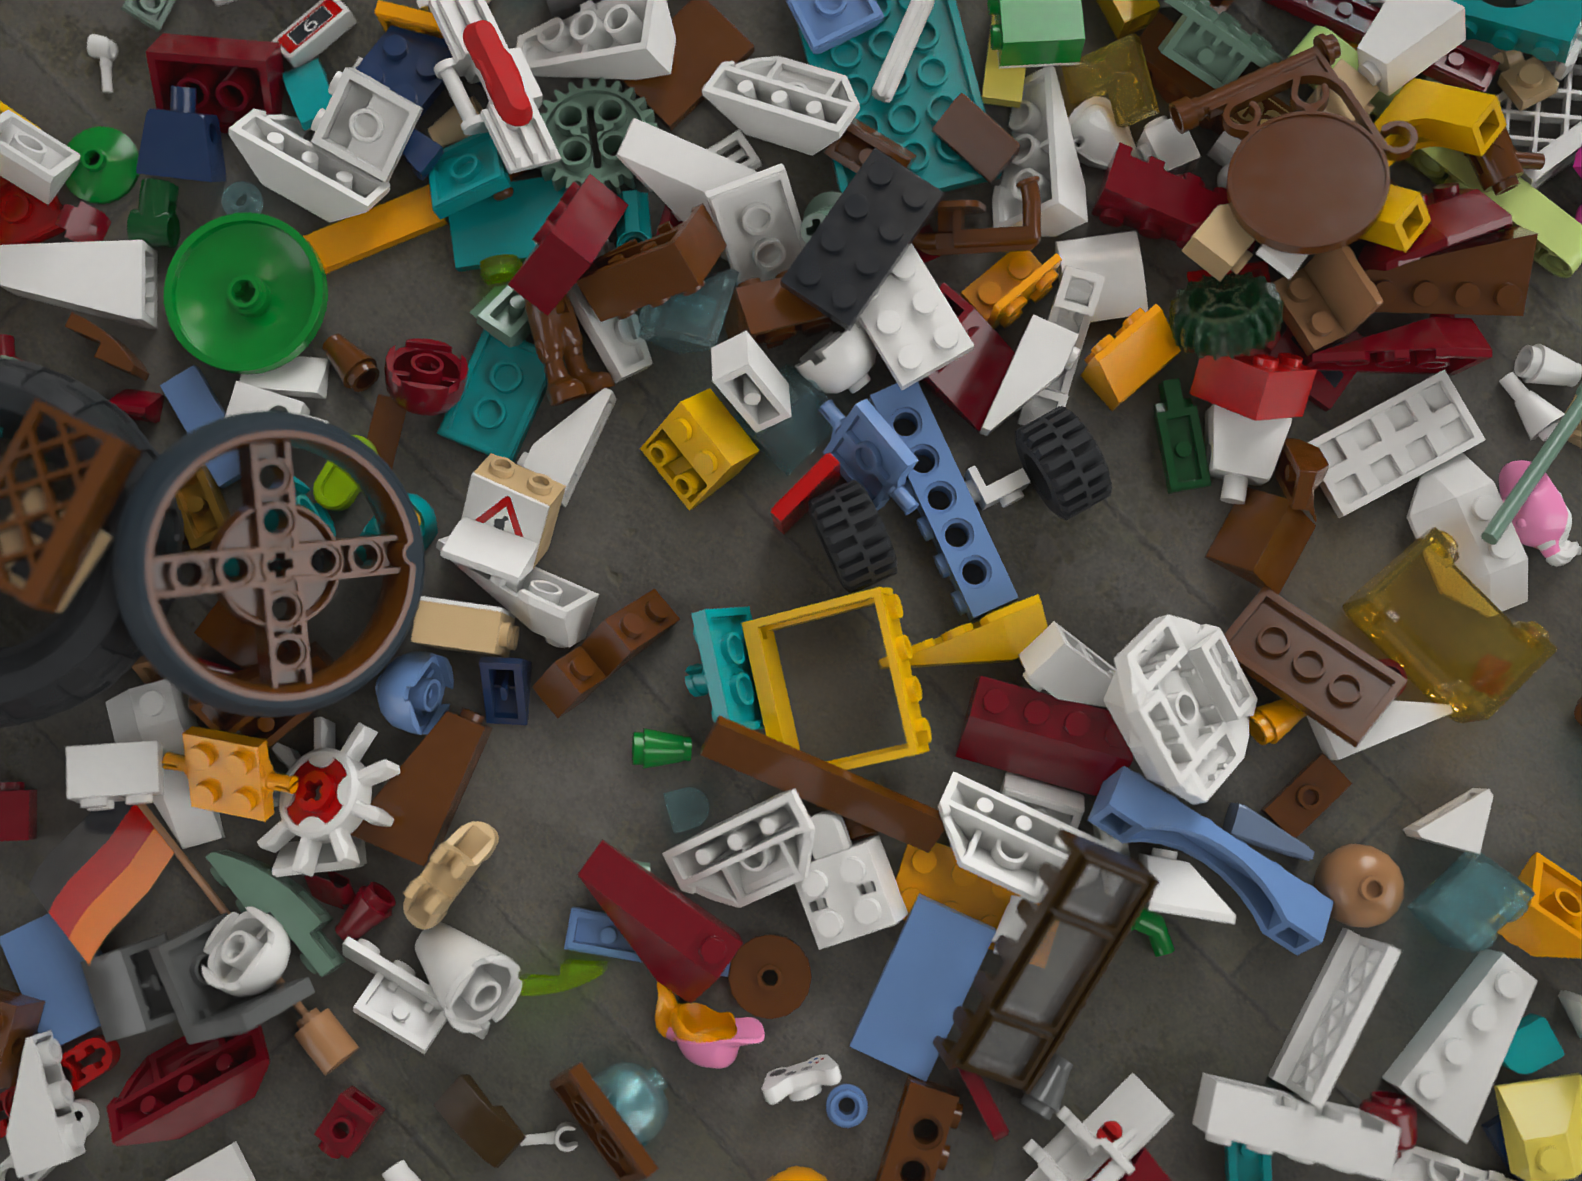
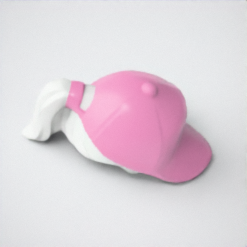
M1512 461L1502 468L1499 475V490L1503 502L1531 464L1530 461ZM1545 472L1512 520V523L1522 544L1539 549L1546 558V562L1551 566L1557 567L1570 562L1574 556L1581 555L1582 547L1579 546L1577 541L1571 542L1567 540L1572 526V516L1564 503L1561 493L1556 489Z

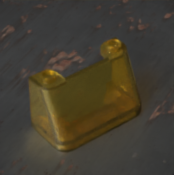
M1434 527L1423 533L1357 590L1342 605L1346 616L1388 659L1398 662L1404 668L1407 678L1432 703L1448 704L1451 706L1453 713L1446 715L1447 717L1458 723L1489 720L1558 649L1549 641L1550 636L1548 632L1538 623L1533 621L1528 623L1524 621L1512 622L1454 564L1459 559L1456 540L1448 533Z

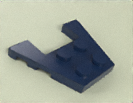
M391 25L355 69L389 87V90L422 107L423 111L418 119L419 121L446 87L443 79L437 78L434 66L438 62L453 56L445 39ZM477 82V83H476V84L480 85L481 87H483V85H482L481 82ZM416 129L413 130L402 153L404 159L411 166L412 171L421 180L425 179L444 155L443 147Z

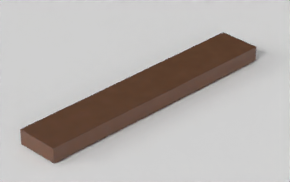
M720 715L702 745L700 755L783 791L795 789L798 796L804 800L929 853L945 830L939 810Z

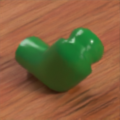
M1144 908L1131 931L1136 929L1148 935L1155 957L1174 952L1175 948L1162 915L1156 911Z

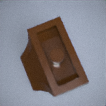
M1286 438L1277 461L1275 477L1291 508L1308 510L1316 522L1314 490L1324 479L1329 463L1319 447L1300 439Z

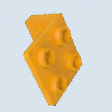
M1030 250L1009 252L961 291L960 296L972 305L993 329L1000 324L1006 328L1023 313L1021 309L1030 299L1036 303L1052 290L1053 286L1051 284L1059 277L1056 271L1062 258L1056 253L1042 265Z

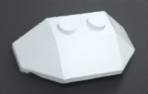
M781 56L754 58L737 64L734 61L722 62L702 89L703 96L745 135L812 156L840 139L860 110L859 102L846 75Z
M252 109L229 128L230 138L262 185L329 223L368 212L390 192L391 185L389 182H384L312 143L311 140L315 132L311 128L304 131L297 117L267 115L266 111Z
M1464 453L1420 475L1406 518L1439 593L1478 611V613L1486 617L1528 602V557L1513 523H1510L1495 545L1488 544L1481 538V534L1503 504L1494 481Z
M954 771L938 805L958 866L1035 903L1041 902L1048 891L1047 886L1038 876L1040 866L1047 862L1061 869L1071 852L1056 836L1060 828L1105 847L1108 845V843ZM1089 864L1076 887L1093 881L1098 874L1099 868Z
M792 789L779 793L727 818L662 854L681 891L690 894L697 893L710 900L741 908L808 877L815 827L796 790Z

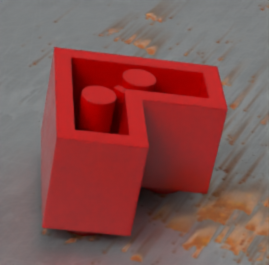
M1221 341L1220 346L1202 347L1190 395L1254 421L1303 417L1317 369L1303 365L1302 357L1284 352H1279L1276 358L1265 354H1254L1252 356L1244 353L1245 346L1229 341Z

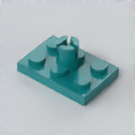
M750 606L704 609L691 613L694 624L693 635L699 646L702 663L690 665L685 670L689 674L685 676V683L690 694L694 697H700L709 693L714 723L720 715L752 730L765 729L741 624L742 622L753 620Z

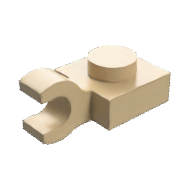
M1500 50V53L1492 57L1493 60L1500 62L1498 69L1502 71L1497 84L1519 111L1556 94L1560 83L1541 60L1532 57L1525 61L1522 52L1516 50Z

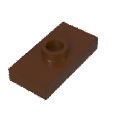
M1319 753L1261 811L1276 826L1297 838L1353 783L1323 753Z

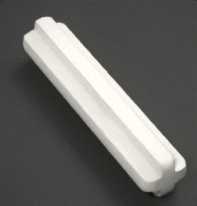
M911 0L872 88V96L875 99L884 103L892 101L933 8L934 0Z

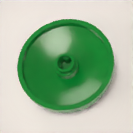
M260 213L228 214L199 227L178 248L171 260L165 278V312L170 327L178 341L197 359L213 368L232 374L249 375L265 373L292 361L314 339L321 327L327 309V277L315 249L298 231L287 223Z

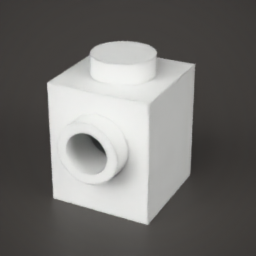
M1160 116L1147 123L1137 142L1136 154L1140 160L1146 162L1150 156L1166 162L1164 169L1174 175L1191 172L1201 158L1190 132L1180 134L1175 128L1172 119H1167L1166 116Z

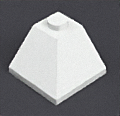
M1152 848V855L1139 853L1138 861L1160 882L1151 900L1144 908L1235 924L1236 915L1189 862L1177 860V851Z

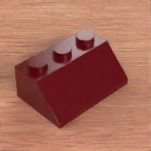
M162 33L145 51L156 109L170 110L171 86L196 88V113L217 115L221 133H229V128L252 109L266 111L267 115H281L285 82L282 76L284 67L279 42Z

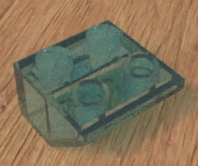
M1464 852L1407 908L1441 944L1475 953L1491 946L1497 939L1498 935L1496 932L1506 922H1513L1520 918L1528 909L1526 903L1536 894L1530 887L1483 853Z

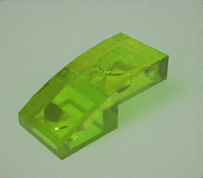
M566 959L560 965V975L524 973L519 977L522 981V989L519 996L545 995L578 987L602 975L607 970L608 961Z

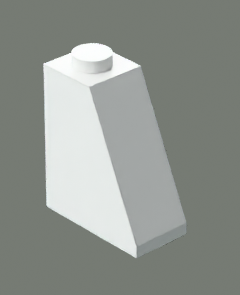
M1386 0L1357 47L1358 72L1365 76L1373 87L1376 85L1380 88L1379 91L1390 96L1466 40L1465 7L1452 0Z

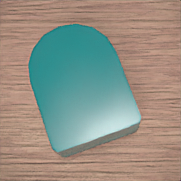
M1530 1013L1521 1018L1502 1062L1503 1067L1516 1073L1529 1074L1565 1055L1545 1017Z

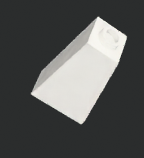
M143 240L0 245V286L12 294L147 329H157V251Z

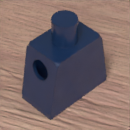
M171 86L170 110L152 108L147 110L136 166L137 174L204 182H226L219 119L217 115L196 113V88Z

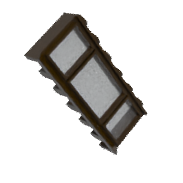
M1060 828L1056 836L1071 852L1061 869L1047 862L1040 866L1038 876L1047 886L1048 891L1039 906L1026 899H1022L1018 903L1017 914L1026 924L1018 941L1016 942L1015 939L1005 935H1000L997 938L995 949L1004 960V964L997 976L994 977L992 974L984 971L976 973L974 986L983 999L974 1013L972 1010L961 1006L954 1010L953 1021L961 1032L958 1041L954 1042L936 1035L932 1042L949 1071L957 1067L1023 1089L1026 1094L1031 1093L1039 1078L1044 1074L1051 1058L1059 1045L1065 1040L1070 1027L1087 1004L1094 988L1102 975L1108 970L1110 962L1125 938L1130 934L1134 923L1145 905L1151 900L1156 887L1160 883L1140 861Z

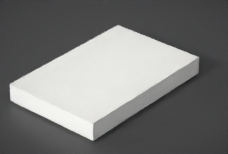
M782 163L705 192L716 227L727 244L724 251L736 286L751 278H760L761 282L775 279L777 274L790 268L806 245L800 233L801 218L786 169Z

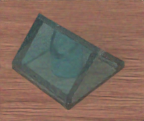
M785 364L779 372L789 383L792 417L758 433L750 427L739 412L734 418L755 445L789 476L833 431V427L818 411L820 406L829 400L815 381L806 379L796 369Z

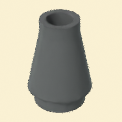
M1054 1054L1045 1068L1044 1074L1039 1078L1031 1093L1026 1094L1023 1089L1021 1090L1024 1095L1020 1104L1050 1121L1054 1112L1059 1113L1068 1077L1074 1065Z

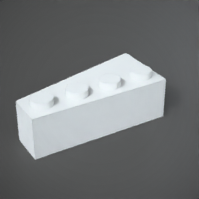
M1483 948L1386 1071L1382 1079L1399 1093L1404 1094L1407 1100L1447 1133L1467 1144L1537 980L1504 953Z
M1207 1073L1202 1074L1192 1123L1206 1133L1205 1139L1214 1143L1231 1146L1232 1140L1247 1144V1149L1261 1154L1272 1155L1273 1151L1286 1154L1288 1158L1301 1163L1313 1165L1314 1162L1341 1172L1349 1174L1358 1173L1385 1181H1391L1401 1132V1128L1375 1115L1361 1111L1359 1108L1326 1101L1323 1108L1320 1109L1294 1093Z

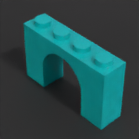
M1452 0L1465 7L1466 40L1475 39L1490 43L1504 51L1516 50L1524 52L1545 62L1557 61L1565 63L1582 27V0H1534L1526 5L1513 8L1492 6L1482 0Z

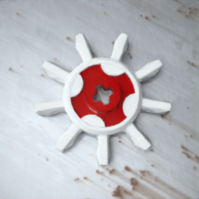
M323 717L314 718V750L301 757L298 751L277 742L272 750L279 761L289 769L286 775L298 777L296 781L298 782V788L293 794L274 790L273 804L274 807L279 806L282 820L257 841L260 848L276 853L296 835L300 836L301 839L291 871L313 877L322 844H332L339 863L353 868L359 865L360 861L350 834L357 829L363 820L376 826L391 827L394 822V818L386 811L370 806L372 786L400 774L399 765L386 759L367 767L360 762L378 732L358 722L343 748L339 751L336 749L335 723Z

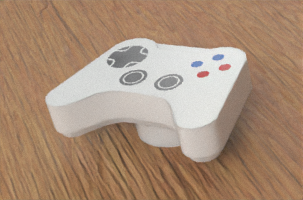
M825 1054L818 1055L802 1063L771 1070L766 1075L762 1091L765 1101L769 1104H776L788 1095L791 1101H802L819 1094L822 1091L821 1085L833 1086L840 1083L842 1077L838 1064Z

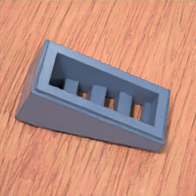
M1240 803L1229 804L1222 827L1224 831L1248 844L1305 861L1313 859L1314 851L1247 806Z

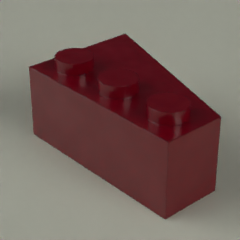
M591 174L588 175L581 185L573 181L560 198L558 204L548 215L544 224L532 238L537 243L507 285L548 316L593 263L627 209L628 204Z

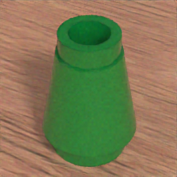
M643 728V732H633L632 765H642V768L646 769L691 761V736Z

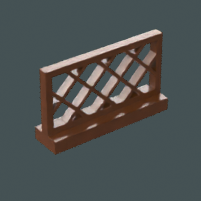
M35 399L0 462V500L11 497L16 519L0 524V533L19 527L25 546L23 550L4 556L0 543V589L18 597V600L34 608L56 613L143 451ZM47 414L56 419L61 437L40 444L36 430L44 415ZM68 425L79 431L70 433ZM91 436L102 441L94 459L79 464L73 443ZM64 446L70 467L48 474L43 453ZM33 457L39 478L17 484L14 470L18 462ZM73 476L77 489L71 500L57 504L51 483ZM42 486L48 508L26 515L21 493ZM51 517L54 532L50 540L35 545L29 523ZM28 557L32 573L22 588L12 583L7 564Z

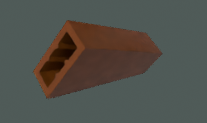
M464 707L461 708L460 713L447 711L400 767L401 773L392 777L370 804V806L383 809L394 818L392 826H376L363 820L350 835L423 867L428 866L431 862V856L446 837L493 729L482 724L485 716Z

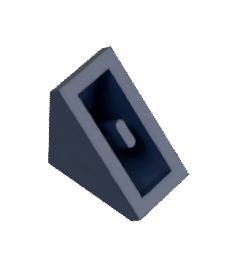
M481 657L479 664L486 722L491 724L527 725L529 720L532 662L521 658Z

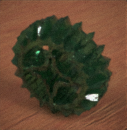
M1232 271L1230 274H1226L1221 281H1218L1213 276L1202 275L1201 281H1189L1187 288L1177 290L1176 297L1170 300L1168 323L1176 346L1183 347L1185 354L1196 352L1198 359L1213 356L1215 361L1220 357L1229 356L1233 360L1234 355L1244 354L1249 356L1252 349L1262 350L1265 347V342L1275 340L1276 332L1281 330V323L1283 322V301L1280 299V292L1276 291L1275 283L1267 282L1265 276L1254 278L1252 272L1241 275L1235 274Z

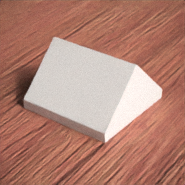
M8 109L0 114V176L49 205L80 162V154Z

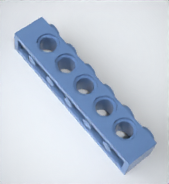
M916 382L904 390H901L896 383L871 394L869 402L894 431L893 424L897 420L908 419L913 422L916 431L912 435L901 436L896 431L895 433L915 456L925 455L932 462L933 468L927 473H919L912 469L906 477L904 487L919 503L917 509L921 517L916 519L918 528L924 540L927 542L932 539L938 554L933 556L934 562L942 578L944 579L949 576L955 591L950 593L959 615L961 616L966 613L969 621H972L1014 602L1019 598L919 383ZM934 491L945 493L949 498V507L944 510L932 508L928 502V495ZM952 527L963 530L967 539L966 544L962 547L949 545L945 539V531ZM968 564L979 566L984 575L982 583L973 585L966 582L962 575L963 567Z

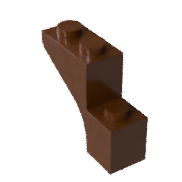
M654 588L604 619L581 646L555 661L532 688L553 714L560 718L584 702L606 679L669 631L680 618Z

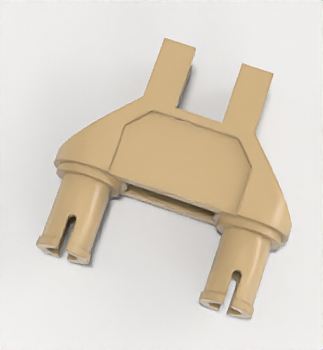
M482 821L466 823L457 829L447 841L440 844L431 856V862L420 876L412 881L403 893L406 895L403 903L404 913L412 925L420 929H430L443 920L451 903L481 863L488 860L499 842V835L493 827Z

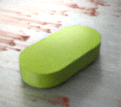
M353 435L377 453V449L371 441L362 436ZM329 461L324 465L313 486V495L317 503L331 511L347 509L353 504L360 492L357 485L342 470Z

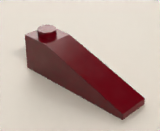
M1430 314L1427 319L1312 353L1303 359L1302 364L1318 371L1435 375L1445 369L1448 375H1456L1492 358V348L1472 318H1455V314Z
M603 839L578 872L579 878L656 981L690 1004L718 980L743 944L737 931Z

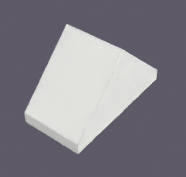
M1472 788L1403 828V831L1408 837L1462 852L1480 854L1493 795L1489 789Z

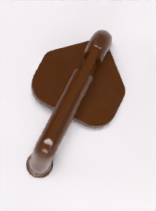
M1032 176L1016 184V187L1021 190L1023 226L964 229V215L986 213V205L977 200L941 201L931 215L938 216V232H919L912 245L915 249L932 256L1033 250L1041 239V197L1038 185L1040 177Z

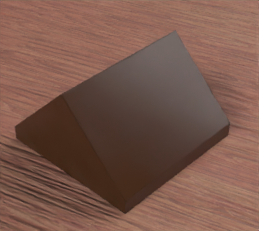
M1247 487L1245 503L1233 504L1205 558L1261 589L1265 586L1279 595L1316 525L1302 510L1292 509L1287 498Z

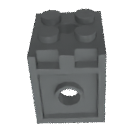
M228 913L217 915L149 949L188 1045L247 1032L315 993L310 978L305 977L276 984L260 994L241 997L228 994L208 984L200 976L198 965L202 958L208 961L209 954L203 952L205 944L214 928Z

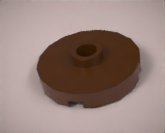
M778 934L754 936L741 945L731 961L729 971L731 993L740 1007L753 1016L766 1019L784 1017L799 1008L809 993L812 979L809 959L800 945L787 936ZM768 969L774 970L778 974V980L774 984L765 983L762 978L764 971Z

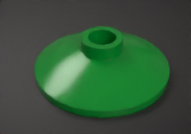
M93 127L80 132L68 143L67 146L80 154V162L65 184L78 198L93 204H107L124 197L136 184L139 174L136 173L139 152L132 140L121 131L110 127ZM100 155L99 162L95 165H90L93 158Z

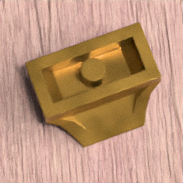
M204 465L183 484L175 495L184 522V541L182 545H189L191 550L194 551L210 546L220 526L231 516L220 488L207 466Z

